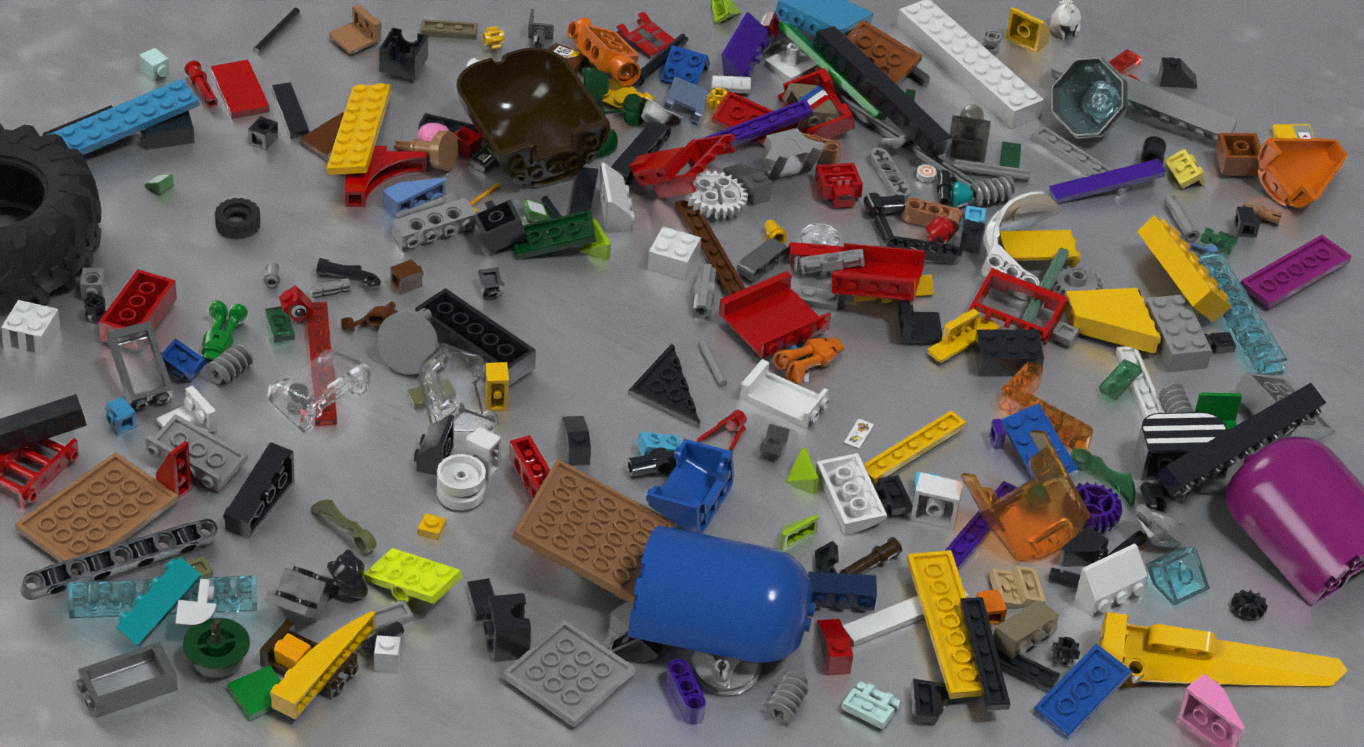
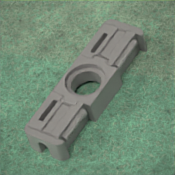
M862 249L807 256L800 259L803 275L811 272H829L843 270L847 267L865 266Z

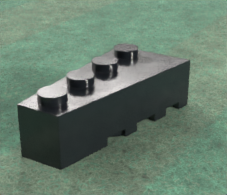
M272 442L268 444L234 500L226 508L223 515L225 530L247 539L252 536L295 482L293 450Z

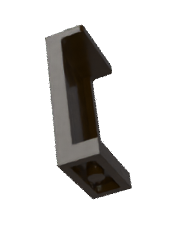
M287 619L260 649V665L264 667L270 665L274 672L285 676L289 668L277 663L275 660L274 647L280 639H283L289 633L311 645V649L318 644L295 633L294 623ZM352 653L319 694L332 699L337 692L340 693L343 690L347 680L350 677H354L358 671L357 654Z

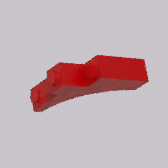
M375 146L367 173L346 174L345 207H365L370 194L389 179L408 173L427 172V152L387 151V146Z

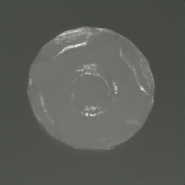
M821 223L811 224L802 230L800 243H813L814 240H819L820 244L839 246L840 235L835 228Z

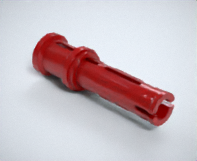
M195 60L188 62L184 67V71L190 76V82L198 88L207 107L214 108L218 104V99L207 82L206 73L201 70V64Z

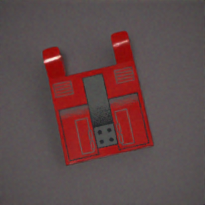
M645 12L638 14L640 19L637 20V24L641 27L632 32H629L624 24L616 26L618 29L616 32L648 58L656 56L675 40L653 23Z

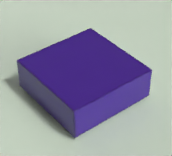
M993 419L989 435L996 450L1003 449L1006 433L1001 420Z

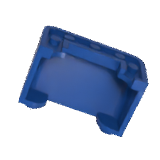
M684 439L674 452L676 467L662 488L655 485L652 489L648 490L646 501H648L651 508L686 531L703 534L732 488L734 481L733 452Z

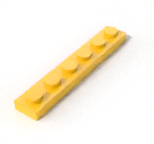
M951 410L864 463L863 465L872 484H876L879 478L889 476L965 429L966 421Z

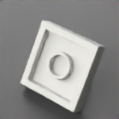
M795 43L788 44L787 49L765 59V66L787 82L815 72V68L818 66L811 58L799 51V47Z

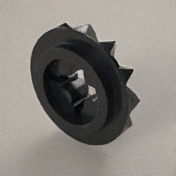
M1242 589L1239 593H1235L1231 600L1234 612L1246 619L1261 618L1265 615L1268 607L1266 598L1261 597L1260 592L1252 593L1251 589L1248 592ZM1250 601L1253 602V604H1249V605L1245 606V605H1246V602H1247V603H1249Z

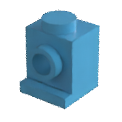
M123 397L107 403L105 407L107 411L106 418L110 425L115 426L117 436L137 427L136 412Z

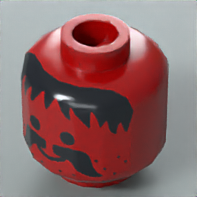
M937 216L926 227V232L929 234L926 238L932 242L947 244L955 235L954 228L956 226L945 216Z

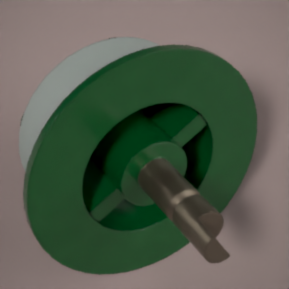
M210 618L201 624L194 625L187 631L183 640V649L186 657L192 662L195 670L207 678L226 677L236 672L241 667L250 647V638L246 629L238 622L227 618Z

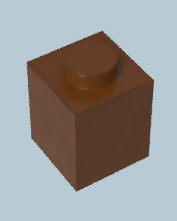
M412 259L390 267V283L400 295L422 287L423 270Z

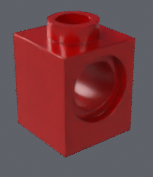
M465 126L454 132L458 141V155L469 160L482 149V137L480 134Z

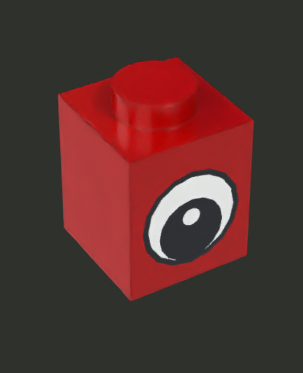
M296 285L279 296L282 310L296 323L301 322L314 312L311 299Z

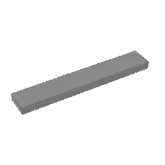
M1045 126L1034 132L1031 136V140L1088 176L1113 170ZM1133 185L1111 191L1121 196L1130 190Z

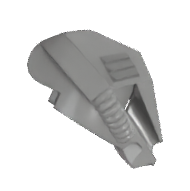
M1143 503L1135 506L1137 512L1134 516L1153 545L1173 548L1183 544L1190 535L1189 527L1179 523V519L1175 518L1176 516L1149 509Z

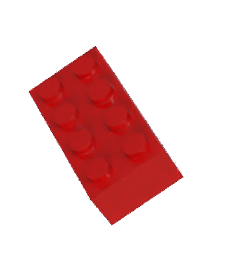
M137 269L99 320L100 341L107 342L108 331L149 321L154 331L177 300L176 280ZM148 339L120 345V347L139 352Z

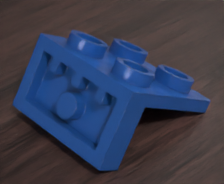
M672 45L660 80L672 84L676 76L698 86L703 69L708 70L710 66L708 55Z

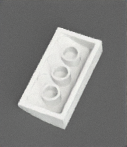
M858 453L817 461L816 473L819 478L818 480L844 536L865 530L887 518L884 507Z

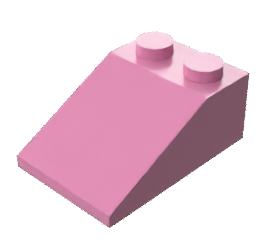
M1203 674L1186 688L1178 718L1216 747H1239L1245 727L1223 687Z

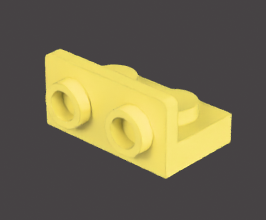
M1185 149L1164 160L1182 189L1196 181H1199L1201 186L1205 185L1203 169L1201 166H1196L1197 161L1193 154L1189 155Z

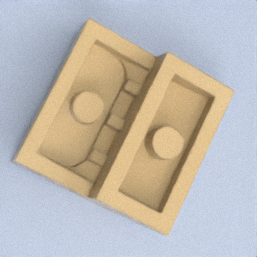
M1015 565L1012 571L992 568L988 575L993 590L999 589L1007 609L1026 608L1037 600L1044 604L1046 603L1035 568Z

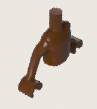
M389 302L386 306H376L363 318L354 322L352 317L342 318L340 320L342 330L349 328L350 331H354L355 327L365 323L380 327L386 318L398 312L395 310L396 304Z

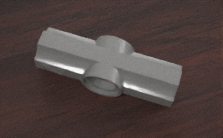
M704 264L699 267L697 281H695L692 311L700 319L710 316L712 301H714L716 268L712 267L711 264Z

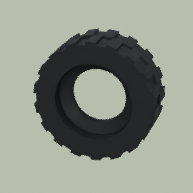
M232 198L221 202L216 207L215 226L222 236L230 239H245L258 232L261 223L260 210L255 202L244 198ZM235 215L248 217V219L240 222L228 220L229 217Z

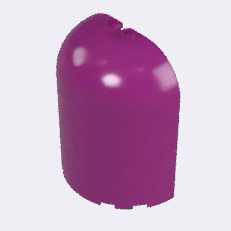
M1297 436L1277 440L1244 459V464L1236 471L1226 488V503L1233 518L1310 606L1343 589L1350 576L1364 569V485L1329 447L1318 440L1308 437Z

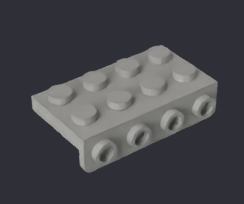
M176 414L154 437L149 436L146 439V451L151 456L158 457L163 461L172 450L184 441H187L189 443L191 478L199 480L206 487L213 488L218 492L248 460V454Z

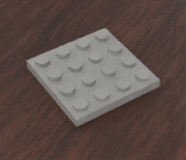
M563 620L503 672V679L575 727L634 675L635 667Z

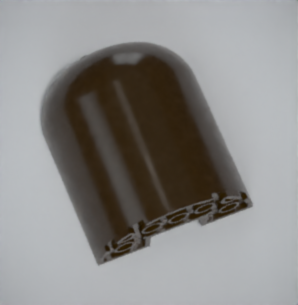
M524 48L508 52L498 62L494 61L491 57L471 64L460 73L457 79V93L465 112L503 171L518 184L546 187L564 182L579 173L578 170L585 164H591L599 153L597 151L602 143H605L610 129L609 120L568 61L554 51L543 48Z

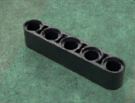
M656 120L650 121L613 163L611 168L624 177L625 185H629L635 179L629 165L639 155L659 151L670 137L671 126Z

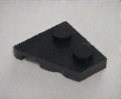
M913 678L910 684L913 721L936 724L950 701L945 683Z

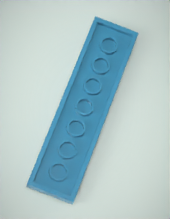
M180 79L51 134L55 133L62 136L68 148L78 149L84 155L198 107L200 103L184 80Z

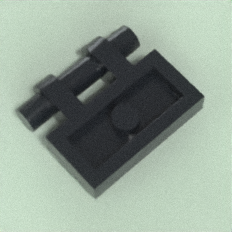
M899 475L879 478L877 486H874L878 496H883V500L880 501L884 510L889 509L891 516L912 512L913 504Z

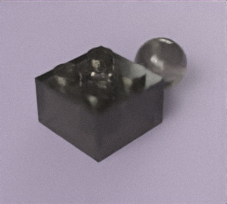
M967 105L961 110L960 116H952L949 135L953 139L946 157L984 163L991 121L984 120V112L978 105Z

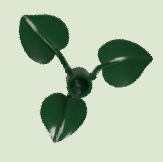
M583 68L584 86L598 104L603 100V95H606L609 91L608 79L602 71L596 68ZM629 94L625 97L623 101L624 109L605 111L604 107L598 105L604 115L625 113L624 121L629 126H638L644 122L641 115L645 104L637 94ZM609 129L607 140L605 143H602L597 151L599 154L596 159L615 152L618 138L613 129Z

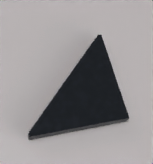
M670 344L629 389L628 395L699 428L700 418L697 416L693 398L690 395L686 378L682 372V366L675 352V346Z

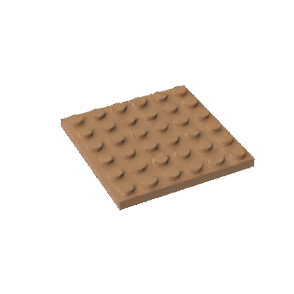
M557 458L511 538L633 604L637 577L640 576L641 561L653 529L658 527V525L672 528L674 522Z

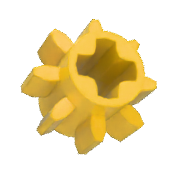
M497 26L486 28V32L482 34L485 47L490 46V50L499 49L501 44L505 43L503 30H497Z
M723 88L710 90V95H707L706 102L709 103V108L716 111L728 94V91Z

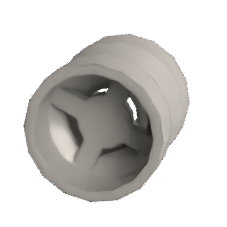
M987 30L983 33L982 46L994 56L999 53L1001 33L995 30Z

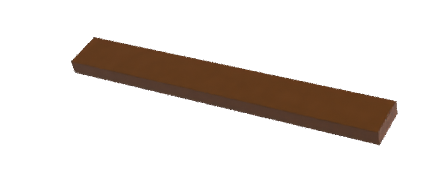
M676 201L675 208L689 233L701 237L700 252L706 263L716 268L715 279L725 296L727 297L745 289L743 282L705 216L700 214V210L694 211V206H688V201Z

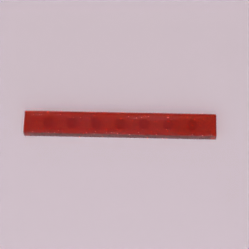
M312 302L314 312L307 317L315 426L337 425L327 302Z

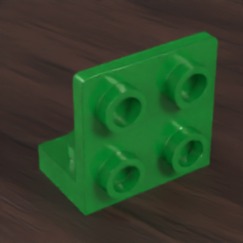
M1201 392L1198 396L1195 412H1206L1219 417L1225 423L1227 430L1237 425L1236 418L1242 399L1241 393Z

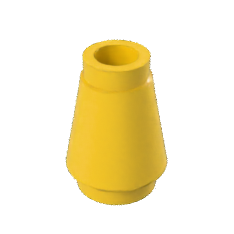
M774 220L766 221L764 228L768 240L775 238L784 244L787 239L786 231Z

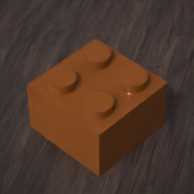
M1219 133L1215 154L1222 176H1259L1258 169L1260 167L1257 158L1261 145L1257 133Z

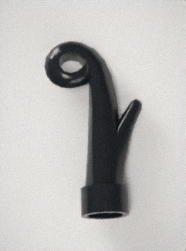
M319 258L316 274L324 276L328 274L362 280L364 286L368 288H377L381 284V280L377 275L361 270V265H342L329 262V259Z

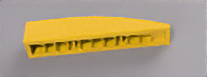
M370 611L338 629L312 648L293 668H290L281 682L275 684L270 692L272 708L296 720L346 659L359 648L362 641L376 628L375 612Z

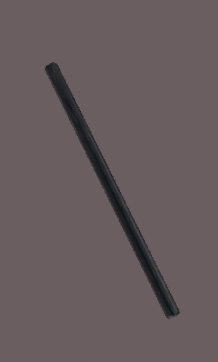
M834 90L842 104L846 103L853 116L886 138H899L903 135L880 119L874 118L869 112ZM912 140L901 146L925 163L933 166L936 170H948L950 179L955 182L960 181L967 184L970 189L971 182H977L938 156L929 158Z

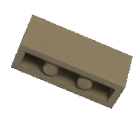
M1037 600L995 627L993 638L996 648L1011 659L1025 653L1028 648L1034 644H1039L1042 639L1056 632L1059 614L1040 600Z

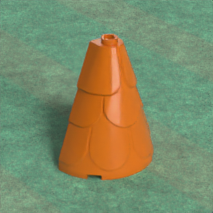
M1270 138L1265 140L1258 153L1257 160H1259L1260 167L1258 175L1264 189L1275 201L1284 206L1289 205L1300 208L1319 199L1333 176L1340 170L1348 154L1336 139Z

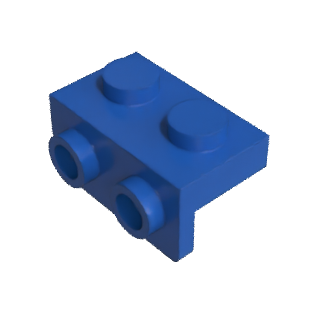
M176 338L163 353L161 352L166 369L171 367L173 369L172 372L178 378L183 379L185 377L190 382L208 363L202 356Z

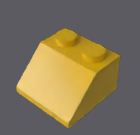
M1012 7L1010 9L1005 38L1038 53L1048 43L1051 28L1045 22Z

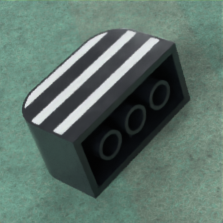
M1206 412L1154 413L1148 415L1142 422L1134 455L1141 481L1159 480L1156 475L1168 464L1226 432L1227 427L1219 417ZM1223 467L1221 468L1222 471L1215 477L1211 478L1209 475L1207 478L1225 479L1228 469Z

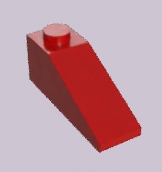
M184 441L172 450L156 472V480L176 493L178 499H181L192 490L189 443L187 441Z
M840 619L817 620L827 675L851 674L853 652L850 639Z

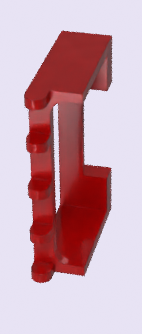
M825 68L783 83L784 92L778 95L779 101H784L783 96L790 83L818 85L824 88L840 113L838 118L811 128L800 127L798 128L800 132L829 139L855 129L853 114L846 103L842 104L834 92L832 79ZM793 103L785 104L784 107L791 105Z
M725 134L691 140L684 147V150L689 158V166L693 167L686 174L674 176L671 181L652 184L658 197L695 193L697 190L693 182L699 173L705 171V166L713 162L717 155L735 152L731 143L735 140V136L733 134Z
M991 268L968 311L975 309L986 314L985 320L990 321L991 317L1005 322V328H1009L1012 324L1024 330H1038L1041 336L1040 340L1043 344L1047 345L1052 332L1066 310L1067 296ZM991 288L1007 293L1010 288L1044 301V308L1054 311V314L1045 329L982 305Z

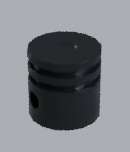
M1157 136L1146 138L1142 148L1141 163L1159 159L1161 164H1163L1166 142Z

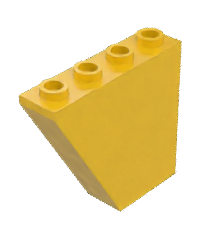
M1137 288L1065 292V296H1067L1065 313L1070 325L1079 328V334L1149 353H1156L1157 345L1160 344V333L1156 331L1154 320H1151L1149 309L1145 307L1144 298L1140 296Z

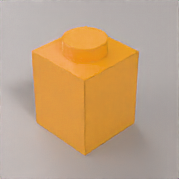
M287 633L283 639H280L275 644V660L289 669L293 668L311 650V645Z

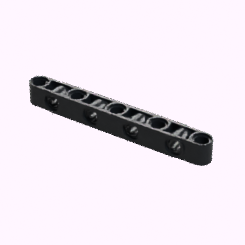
M202 519L55 563L26 574L20 591L24 598L35 600L173 558L211 544L216 536L218 527L212 519ZM201 530H208L211 534L205 535L201 532ZM158 543H165L168 548H162ZM115 556H122L125 561L120 562L116 560ZM77 569L82 574L74 575L71 570ZM34 583L38 588L30 589L26 584Z

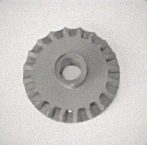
M1066 266L1065 269L1062 268L1051 290L1065 296L1066 291L1103 289V284L1101 283V278L1097 277V273H1091V269L1084 270L1083 267L1077 268L1074 266L1071 268Z

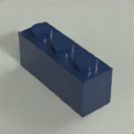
M808 571L812 585V603L816 604V608L875 611L877 598L876 575Z

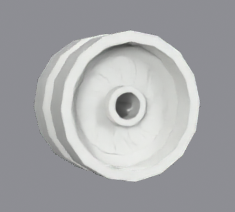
M466 454L451 455L443 459L437 469V496L439 501L452 510L461 511L473 509L480 505L484 500L486 488V469L484 464L478 458Z

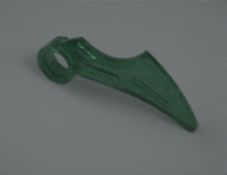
M1077 448L1072 451L1071 458L1078 471H1091L1118 491L1130 507L1134 506L1136 491L1130 473H1120L1110 469L1101 457L1092 455L1086 449ZM1077 457H1081V458L1085 459L1086 461H1085V462H1080V461L1076 460V458H1077Z

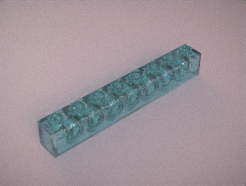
M1221 251L1198 254L1200 258L1199 264H1203L1209 270V277L1212 276L1219 283L1218 289H1222L1229 297L1227 301L1232 307L1223 314V317L1228 327L1233 331L1236 341L1242 346L1244 354L1250 359L1253 369L1258 374L1276 376L1284 374L1288 360Z
M256 575L201 578L209 579L211 586H215L213 600H209L208 603L217 604L216 613L258 611ZM153 579L68 583L67 602L69 619L120 617L125 611L129 613L134 608L132 604L141 593L145 595L151 589L149 584ZM200 580L182 600L198 601ZM178 605L170 612L169 615L177 614Z

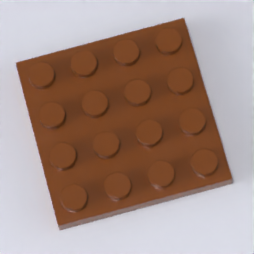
M864 20L846 36L897 86L922 61V55ZM817 66L815 69L816 71H818L822 68L820 66ZM832 79L833 84L843 89L836 81Z

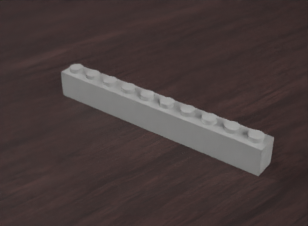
M1061 50L1051 69L1052 77L1057 80L1068 66L1079 57ZM1086 65V68H1092V66ZM1104 67L1105 72L1111 79V75L1107 72V69ZM1121 74L1128 81L1129 110L1135 109L1147 117L1153 116L1158 118L1162 123H1171L1180 130H1188L1198 137L1209 138L1214 143H1217L1219 133H1234L1237 126V118ZM1107 79L1098 80L1088 91L1093 96L1100 95L1111 103L1117 102L1121 104V93ZM1073 85V86H1072V87L1078 89V85Z

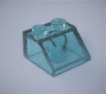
M1196 547L1178 548L1146 563L1153 585L1172 605H1177L1210 589Z

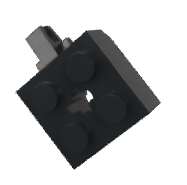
M511 199L496 206L490 200L485 203L487 210L473 215L477 228L490 253L527 238L522 221Z

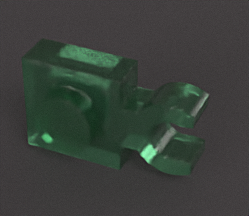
M1205 228L1204 234H1201L1200 241L1216 245L1220 252L1230 255L1237 245L1238 237L1219 231L1217 234L1212 229Z

